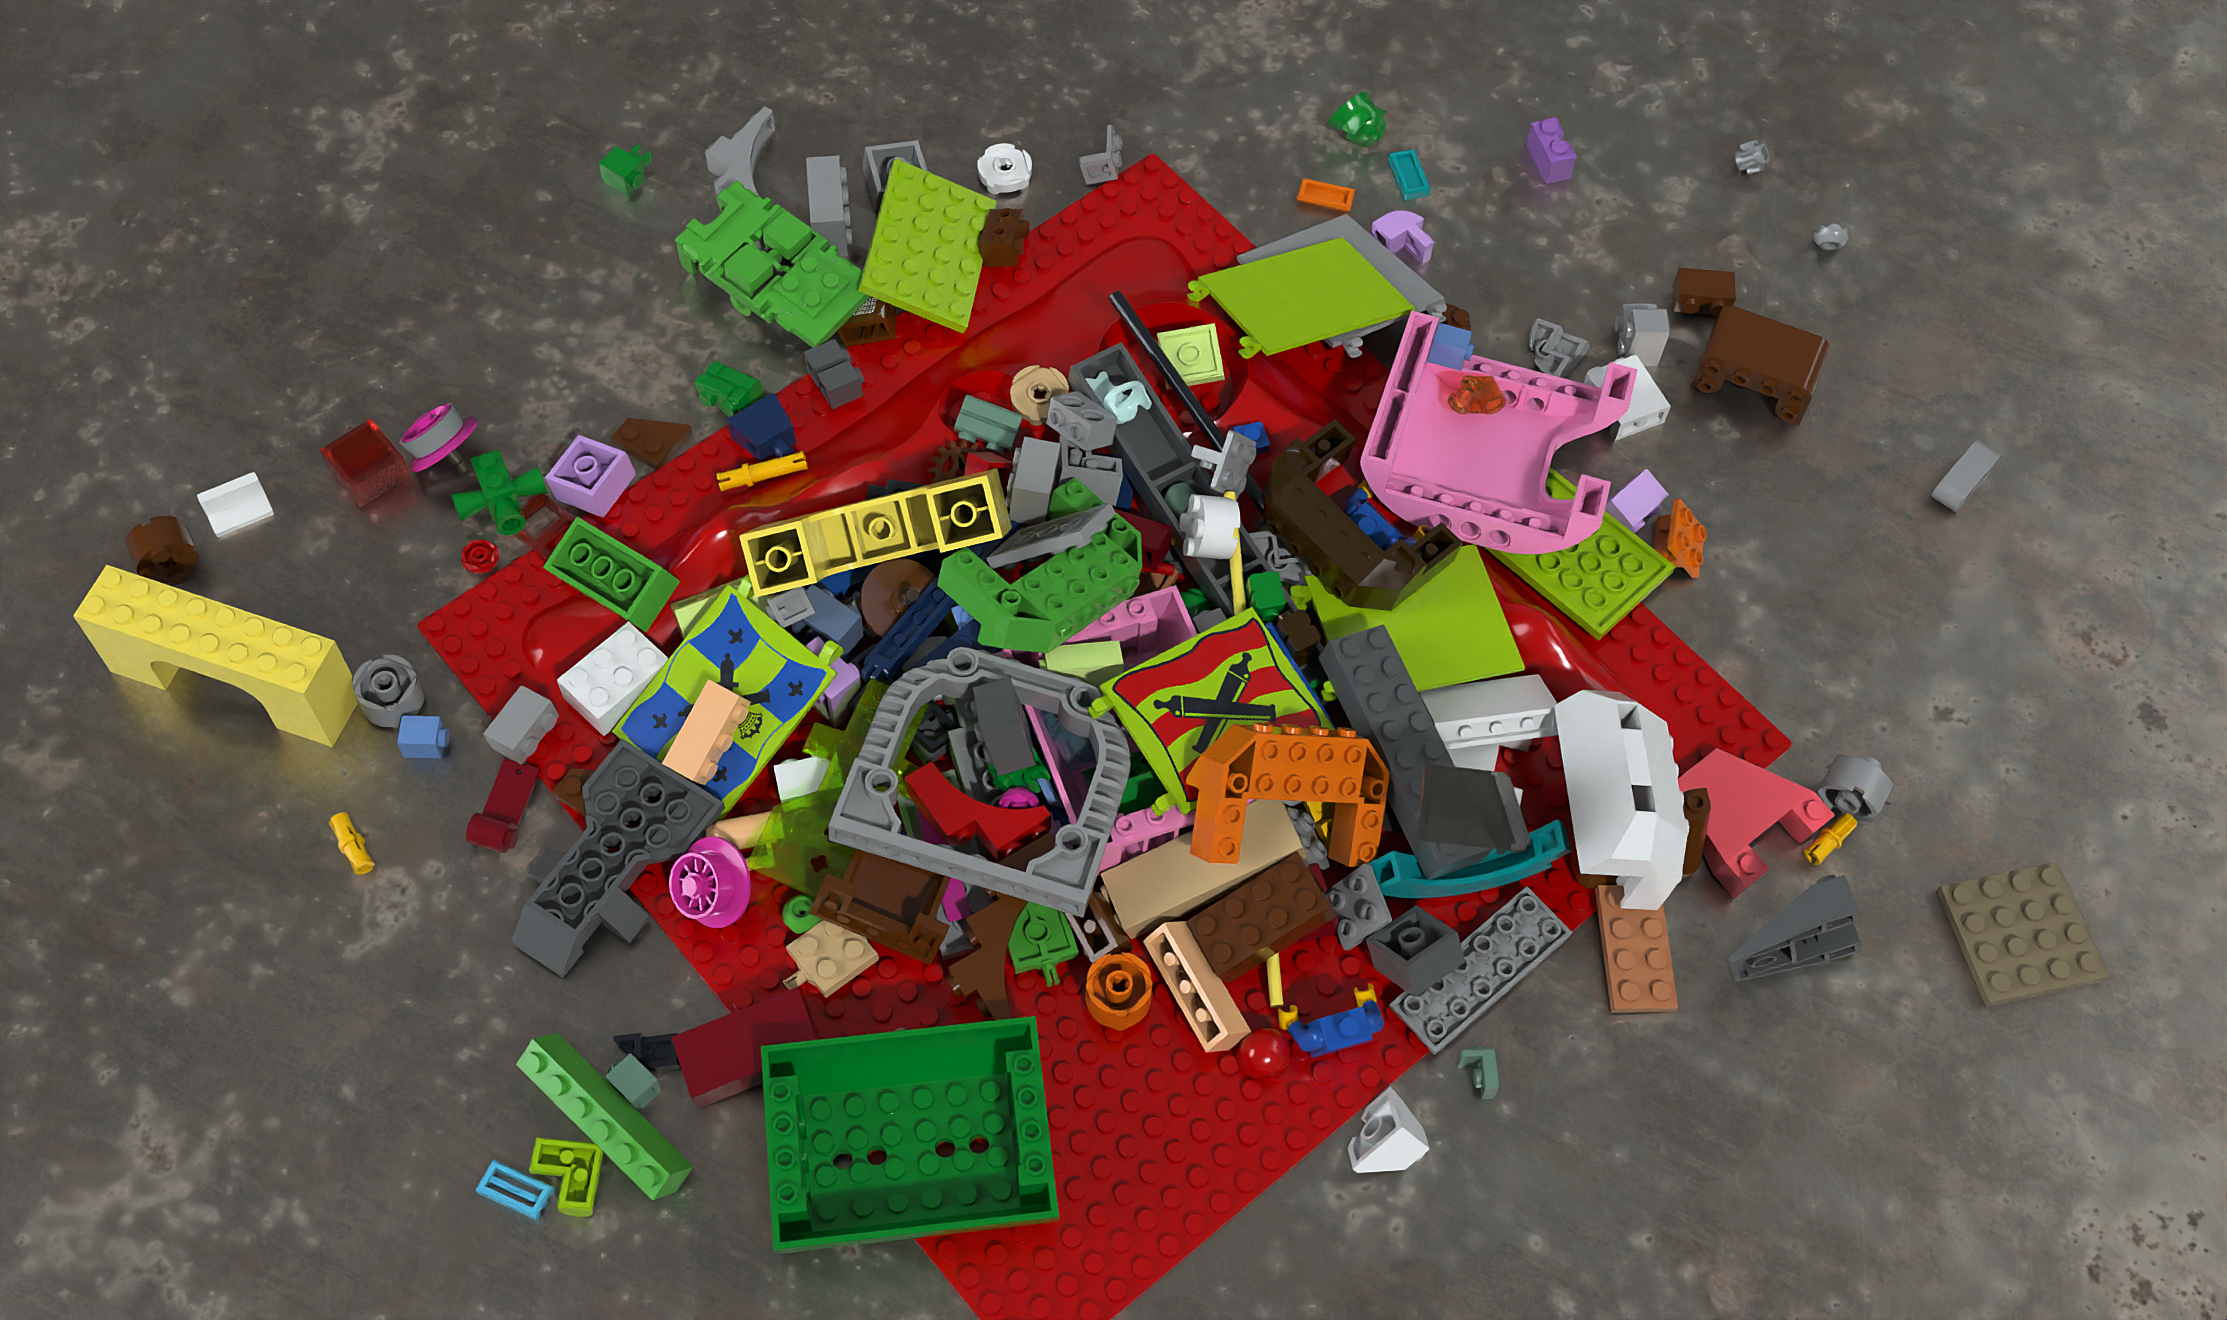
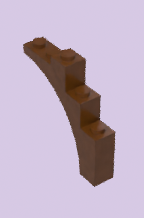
M1049 832L996 864L1026 872L1030 860L1041 857L1054 849L1055 836L1052 832ZM983 887L989 899L996 898L997 901L966 918L968 929L964 930L972 947L979 946L980 949L949 966L948 970L951 977L947 978L946 981L954 995L958 996L961 994L965 1001L977 995L979 998L975 1000V1004L984 1018L990 1016L992 1021L1013 1019L1005 992L1004 967L1008 943L1015 924L1029 901Z

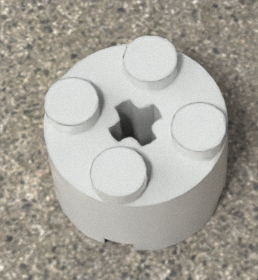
M1191 494L1188 511L1181 514L1179 523L1180 531L1186 532V538L1183 543V554L1185 556L1213 559H1230L1233 556L1238 543V538H1233L1234 527L1240 528V510L1237 501L1226 497Z

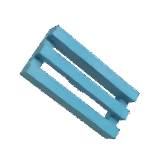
M494 1159L475 1189L478 1194L537 1221L541 1216L542 1208L545 1209L548 1204L547 1199L555 1191L553 1186ZM497 1171L541 1191V1194L538 1197L493 1175ZM490 1183L535 1205L533 1208L488 1188L487 1185Z

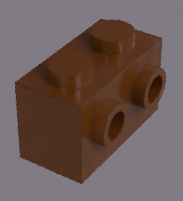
M990 209L979 242L984 267L1017 266L1019 256L1024 253L1025 237H1028L1030 233L1029 221L1025 220L1022 209Z
M1678 268L1672 285L1673 311L1718 316L1722 308L1734 305L1736 300L1735 272Z
M1092 891L1083 918L1064 912L1068 918L1067 921L1070 928L1077 935L1083 946L1084 954L1092 963L1103 955L1128 953L1134 949L1124 930L1116 922L1114 912L1102 893Z

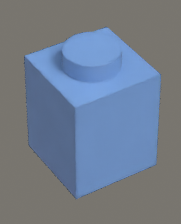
M1438 323L1427 362L1461 371L1464 360L1470 361L1475 344L1469 343L1472 331Z
M402 715L397 744L404 758L442 759L443 748L448 747L449 730L444 727L440 716Z

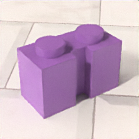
M1556 117L1532 122L1526 141V146L1545 184L1570 179L1577 158L1569 141L1565 142L1562 140L1564 131Z

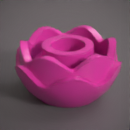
M1014 787L1002 795L998 807L1028 809L1040 807L1038 798L1032 791L1025 787Z

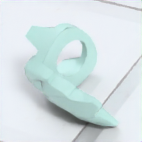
M1105 371L1100 372L1096 379L1085 378L1103 407L1118 418L1117 424H1124L1133 420L1136 417L1138 405L1147 410L1151 407L1152 402L1143 384L1139 381L1127 382L1118 387L1113 386ZM1132 389L1130 396L1123 395L1122 392Z

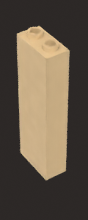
M1259 799L1246 806L1238 864L1208 863L1190 854L1193 831H1190L1101 873L1104 885L1100 886V889L1108 903H1113L1116 911L1114 913L1116 922L1131 939L1136 938L1161 926L1164 922H1170L1234 892L1296 852L1304 859L1307 858L1308 855L1283 801Z

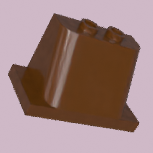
M855 848L842 879L828 873L826 874L809 914L930 965L950 925L936 920L935 917L951 877Z

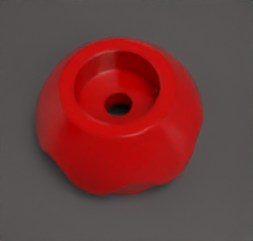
M472 540L462 550L461 563L467 571L474 574H486L492 571L499 561L497 546L488 540Z

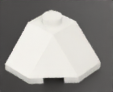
M1391 1087L1366 1107L1361 1117L1365 1124L1359 1138L1352 1137L1347 1148L1352 1168L1357 1173L1406 1170L1415 1161L1420 1160L1430 1149L1423 1127Z

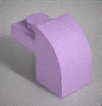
M1400 210L1387 213L1373 222L1371 235L1393 254L1404 247L1421 264H1424L1431 258L1434 241L1428 233L1422 231L1424 219L1421 216L1410 211Z

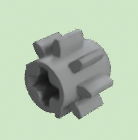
M1757 140L1740 144L1741 150L1735 154L1738 168L1741 171L1747 170L1748 175L1765 170L1763 164L1769 162L1767 147L1763 143L1758 145Z

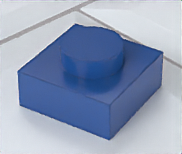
M1262 421L1233 427V431L1256 442V455L1270 451V443Z

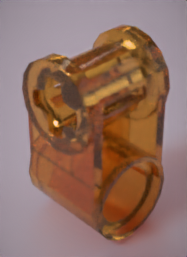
M1464 376L1460 382L1461 386L1456 392H1452L1447 400L1450 407L1459 414H1494L1500 411L1506 404V399L1493 376Z

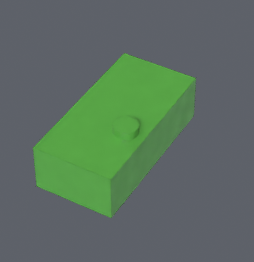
M579 517L575 518L543 566L544 569L644 632L648 631L680 583V580L661 566Z

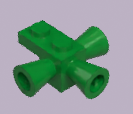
M499 449L470 458L482 490L451 494L460 521L463 522L488 507L493 522H496L498 533L510 536L522 531L526 525V519L521 514L522 510L517 497L548 494L538 465L511 480Z

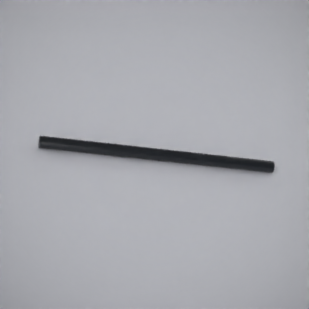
M1113 292L1109 296V301L1213 448L1221 453L1226 441L1223 434L1122 292ZM1247 470L1244 491L1262 517H1264V492Z

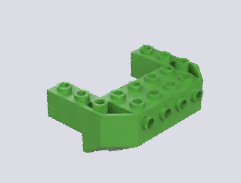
M1074 477L1053 491L1047 516L1053 520L1106 503ZM1116 513L1106 522L1108 526L1105 529L1091 536L1092 541L1089 544L1075 549L1074 546L1068 547L1065 551L1058 553L1011 585L969 548L963 547L942 561L937 586L981 624L977 640L981 645L1049 653L1134 594L1140 583L1139 576L1142 569L1141 533Z

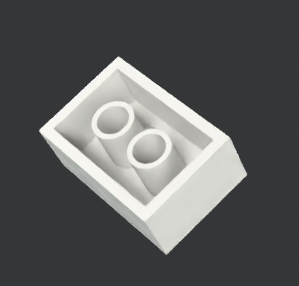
M627 622L558 678L557 682L563 698L605 736L618 724L669 658L630 622Z

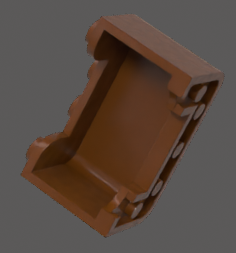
M1726 306L1719 312L1691 387L1705 393L1719 391L1724 380L1733 382L1736 385L1753 389L1764 395L1778 398L1779 400L1775 408L1776 414L1786 422L1800 425L1812 399L1830 345L1821 336L1738 307Z

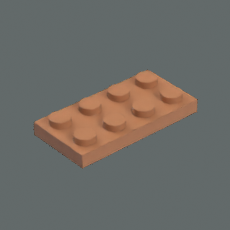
M1598 885L1595 889L1611 1013L1675 1012L1678 1009L1664 904L1658 910L1621 908L1620 902L1625 896L1623 886Z

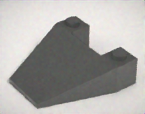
M1828 875L1817 880V884L1811 885L1729 955L1728 959L1734 982L1826 963L1861 952V941L1853 924L1860 921L1859 910L1845 875L1839 877Z

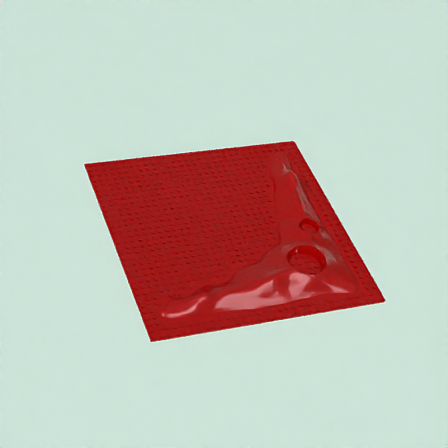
M1150 154L1118 174V179L1107 181L1032 229L1029 236L1025 237L1024 253L1019 256L1017 266L984 267L982 263L968 327L964 333L909 311H904L896 316L895 339L852 345L846 348L851 358V365L853 368L858 367L864 378V383L861 384L862 397L831 409L820 391V388L824 386L818 388L809 373L776 393V397L794 428L796 443L791 447L795 450V453L804 451L805 461L808 465L807 470L804 469L754 482V486L748 487L746 484L722 492L719 487L721 482L717 479V473L742 468V464L746 463L749 466L761 463L732 440L728 425L624 490L604 518L588 513L581 519L661 566L680 580V583L647 632L633 625L665 656L670 658L683 642L670 604L749 574L739 535L762 525L864 501L868 483L886 486L887 480L892 479L930 485L929 481L935 478V474L929 473L928 469L936 466L930 460L931 457L941 456L938 452L940 447L949 450V442L954 441L958 447L961 441L958 438L959 433L954 432V426L966 394L1015 412L1011 405L1010 389L1014 377L1026 367L1040 365V368H1055L1064 375L1068 382L1071 366L1122 342L1192 449L1194 445L1216 451L1174 391L1166 389L1164 377L1109 301V296L1115 291L1122 292L1157 343V333L1215 323L1225 380L1188 387L1225 439L1229 430L1233 431V427L1262 421L1270 443V451L1257 454L1252 464L1249 465L1248 471L1263 492L1272 463L1297 437L1302 442L1306 441L1336 419L1356 440L1348 459L1317 481L1315 485L1342 510L1345 500L1365 479L1360 460L1391 371L1363 345L1358 347L1362 351V355L1351 358L1343 345L1332 348L1324 340L1269 356L1260 350L1251 358H1243L1238 353L1240 349H1244L1239 340L1248 335L1210 294L1200 301L1189 299L1187 294L1194 291L1188 288V283L1194 280L1198 281L1200 276L1241 265L1237 261V256L1254 250L1257 247L1156 154ZM1036 389L1034 390V398L1044 399L1047 392L1045 390L1040 392ZM1023 419L1011 452L1005 450L1003 454L992 452L986 449L987 443L978 440L975 441L978 444L976 451L982 452L986 450L1013 462L1016 447L1022 448L1024 437L1059 443L1061 434L1046 423L1034 426ZM967 442V447L969 448L972 444ZM1108 446L1091 450L1092 453L1113 454ZM774 456V457H772V458L769 459V460L776 459L777 456ZM949 457L944 462L942 473H945L950 465ZM959 468L958 471H955L957 477L964 476L965 469ZM1206 469L1211 478L1213 479L1214 473L1211 472V470ZM1133 485L1131 514L1151 520L1152 513ZM1243 490L1242 493H1239L1238 499H1236L1240 510V522L1248 534L1255 533L1261 528L1258 522L1262 515ZM1375 494L1367 499L1407 538L1413 537L1419 527L1393 513ZM570 526L427 616L417 626L420 633L492 721L521 685L552 702L559 714L556 724L540 740L536 751L525 760L528 765L541 769L538 778L551 794L572 768L595 771L621 740L611 731L603 736L563 698L557 682L558 678L628 622L543 568ZM1462 541V546L1473 545L1472 543ZM1476 545L1525 669L1524 671L1459 684L1539 674L1557 704L1581 690L1621 692L1667 722L1669 735L1673 737L1674 742L1672 752L1674 763H1677L1679 768L1678 778L1716 748L1763 769H1767L1790 749L1792 743L1789 738L1641 602L1598 641L1487 549ZM1178 574V578L1173 586L1176 585L1179 592H1187L1189 588H1193V576L1191 574ZM860 610L859 612L862 617V626L864 627V625L867 622L865 621L862 611ZM1315 612V617L1310 619V625H1314L1320 633V643L1325 648L1327 642ZM940 622L935 631L928 637L946 636L949 638L953 634ZM792 626L785 627L784 629L793 636ZM863 631L865 647L860 653L871 645L878 644L883 638L878 635L875 638L869 637ZM864 663L859 666L861 669L865 667ZM883 689L877 695H884L886 690ZM1339 699L1323 707L1336 728L1341 708ZM935 700L944 712L952 707L951 705H944L943 700ZM1021 704L1026 715V718L1028 720L1029 727H1032L1028 715L1026 713L1025 707L1023 704ZM812 706L723 820L772 811V814L781 813L782 824L785 818L794 812L832 816L838 801L784 812L774 766L788 759L802 760L811 758L820 752H837L842 780L845 785L849 771L841 770L840 762L846 742L863 745L870 725L858 713L851 715L835 728ZM933 715L928 720L932 722L936 717ZM1114 717L1117 725L1123 727L1124 724L1120 718ZM1559 735L1533 738L1528 752L1499 745L1492 782L1522 789L1523 792L1518 817L1511 834L1486 828L1494 845L1497 846L1522 837L1555 820L1564 822L1567 829L1572 817ZM1032 741V746L1040 760L1045 761L1039 743ZM904 742L901 744L892 770L897 775L898 784L904 783L906 776L924 766ZM950 750L933 762L941 773L955 770ZM1051 777L1049 781L1054 787L1055 791L1057 792V789ZM879 786L875 790L882 792L888 790V788ZM660 797L657 800L651 798L649 802L651 804L656 803L660 800ZM1386 797L1377 859L1392 851L1414 855ZM556 799L581 831L584 832L587 828L586 818ZM896 802L893 806V809L901 821V827L904 828L899 807ZM1303 802L1291 807L1307 813ZM640 822L638 824L631 823L629 826L630 828L638 827ZM797 823L796 828H793L795 834H799V831L804 829L803 824ZM813 824V830H811V834L813 837H815L816 824ZM829 826L821 831V836L829 839ZM1314 828L1318 840H1320L1323 843L1317 830ZM786 836L785 838L777 839L778 843L771 844L775 866L749 871L751 891L748 905L742 916L735 923L722 928L705 926L696 919L685 916L675 906L670 894L669 877L677 859L648 864L631 884L629 890L731 1014L789 991L783 981L799 969L797 963L787 952L786 946L804 933L797 934L784 924L782 919L783 908L787 901L796 895L805 894L816 898L827 873L842 879L854 852L796 845L790 843ZM766 845L739 850L744 858L768 854ZM620 846L617 849H609V852H618L620 850ZM1326 848V858L1330 866L1325 870H1320L1328 890L1359 867H1348L1328 858L1329 851ZM1570 853L1552 861L1551 868L1491 889L1436 898H1400L1383 895L1392 921L1417 905L1458 932L1460 943L1527 886L1572 932L1598 911L1595 889H1588L1577 881ZM993 856L986 858L990 862L997 863ZM1097 875L1092 891L1102 893L1100 886L1104 885L1101 876ZM1227 895L1170 922L1188 921ZM1110 903V907L1116 913L1113 903ZM805 911L800 912L801 915L806 913ZM1157 928L1133 939L1127 935L1134 948L1128 953L1137 956L1148 966L1153 988L1150 1008L1145 1017L1137 1024L1122 1031L1100 1024L1088 1011L1085 1003L1086 979L1093 963L1084 954L1083 946L1073 931L1079 955L1077 958L1055 965L1060 983L1055 986L1053 979L1051 987L1046 985L1042 969H1033L1015 974L1007 948L1004 980L1012 1018L1036 1016L1059 1221L913 1239L979 1320L1114 1319L1431 1052L1389 1007V1004L1405 990L1374 969L1366 940L1351 950H1344L1336 931L1333 935L1302 943L1296 941L1280 951L1282 1007H1270L1266 961L1229 984L1222 980L1251 1031L1260 1027H1271L1278 1029L1288 1039L1292 1052L1289 1065L1272 1078L1265 1076L1253 1078L1240 1068L1236 1054L1241 1041L1230 1050L1205 1052L1143 942ZM867 939L871 947L877 952L879 960L830 996L825 998L816 986L807 981L798 987L806 997L820 1040L892 1032L900 1027L912 1030L992 1021L990 1016L984 1018L975 1004V1000L979 998L977 995L965 1001L961 994L958 996L954 995L946 981L947 978L951 977L948 967L970 954L943 961L940 949H938L929 965ZM1371 983L1374 987L1377 1005L1384 1021L1383 1029L1378 1033L1372 1034L1373 1040L1371 1042L1311 1059L1309 1052L1303 1051L1298 1046L1288 1030L1280 1028L1278 1009L1290 1012V1005H1295L1298 1008L1299 1021L1306 1025L1323 1017L1359 1008L1354 988L1357 987L1358 991H1365L1369 989L1368 984ZM977 1138L970 1143L969 1147L972 1152L981 1154L988 1149L989 1144L985 1139ZM942 1142L936 1147L935 1151L938 1156L946 1158L954 1153L955 1147L949 1142ZM874 1150L868 1155L867 1160L872 1165H880L885 1162L887 1155L882 1150ZM845 1154L847 1158L852 1162V1157L848 1154Z

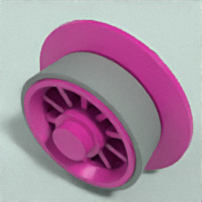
M452 403L442 404L421 415L407 429L400 440V444L414 456L409 464V469L412 472L421 471L446 456L455 465L460 474L467 471L470 466L462 459L456 448L473 432L478 420L473 416L461 419Z

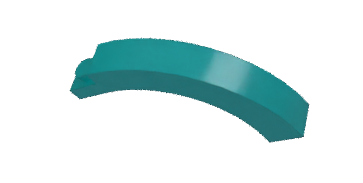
M1555 820L1522 837L1495 846L1482 862L1427 881L1415 855L1392 851L1368 864L1373 869L1382 895L1400 898H1436L1473 893L1524 879L1551 868L1552 861L1571 853L1572 848L1564 822Z

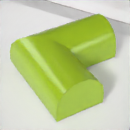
M536 1137L529 1171L531 1174L563 1177L557 1205L558 1210L570 1216L589 1217L593 1214L604 1152L595 1143Z

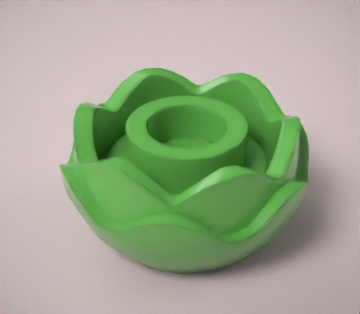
M800 894L788 900L782 912L784 924L793 932L802 934L820 923L822 919L809 914L816 898ZM801 911L806 912L804 915L800 914Z

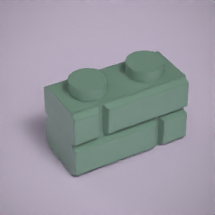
M966 394L954 426V432L959 433L958 438L961 440H966V442L971 444L978 440L987 443L986 449L1003 454L1004 450L1011 452L1023 420V415Z

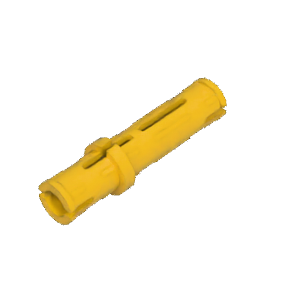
M804 451L750 466L748 463L742 464V468L717 473V479L721 482L719 487L722 492L746 484L750 487L754 486V482L804 469L807 470L808 465L805 461Z

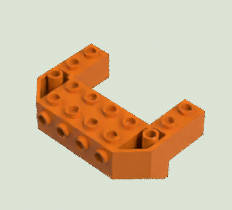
M1254 722V725L1233 724L1200 755L1187 776L1186 783L1199 789L1190 854L1208 863L1238 864L1247 799L1336 802L1328 858L1348 867H1360L1363 864H1368L1376 860L1378 855L1390 772L1369 740L1357 736L1354 729L1337 727V730H1329V728L1321 726H1310L1308 729L1291 724L1273 727L1271 724Z

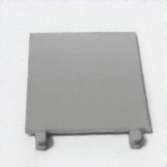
M1347 214L1237 256V261L1243 265L1344 237L1415 307V312L1420 313L1426 310L1429 315L1439 318L1438 323L1446 320V317L1442 315L1447 310V306L1444 303L1445 298ZM1410 314L1323 340L1332 348L1343 345L1347 354L1351 358L1362 355V351L1358 349V347L1363 345L1361 336L1408 318Z

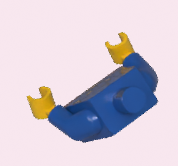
M1366 478L1342 505V511L1383 551L1387 550L1399 539L1404 540L1411 546L1426 535L1423 533L1427 528L1425 525H1420L1413 537L1408 538L1367 500L1375 493L1370 488Z
M1371 983L1368 984L1369 989L1365 991H1358L1357 987L1354 988L1359 1008L1323 1017L1306 1025L1299 1021L1298 1008L1295 1005H1290V1012L1278 1009L1280 1028L1288 1030L1298 1046L1303 1051L1309 1052L1311 1059L1371 1042L1373 1040L1372 1034L1378 1033L1383 1029L1384 1021L1377 1005L1374 987Z

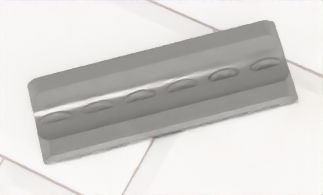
M1527 886L1460 943L1465 963L1416 997L1404 991L1389 1004V1007L1435 1055L1572 935V931Z

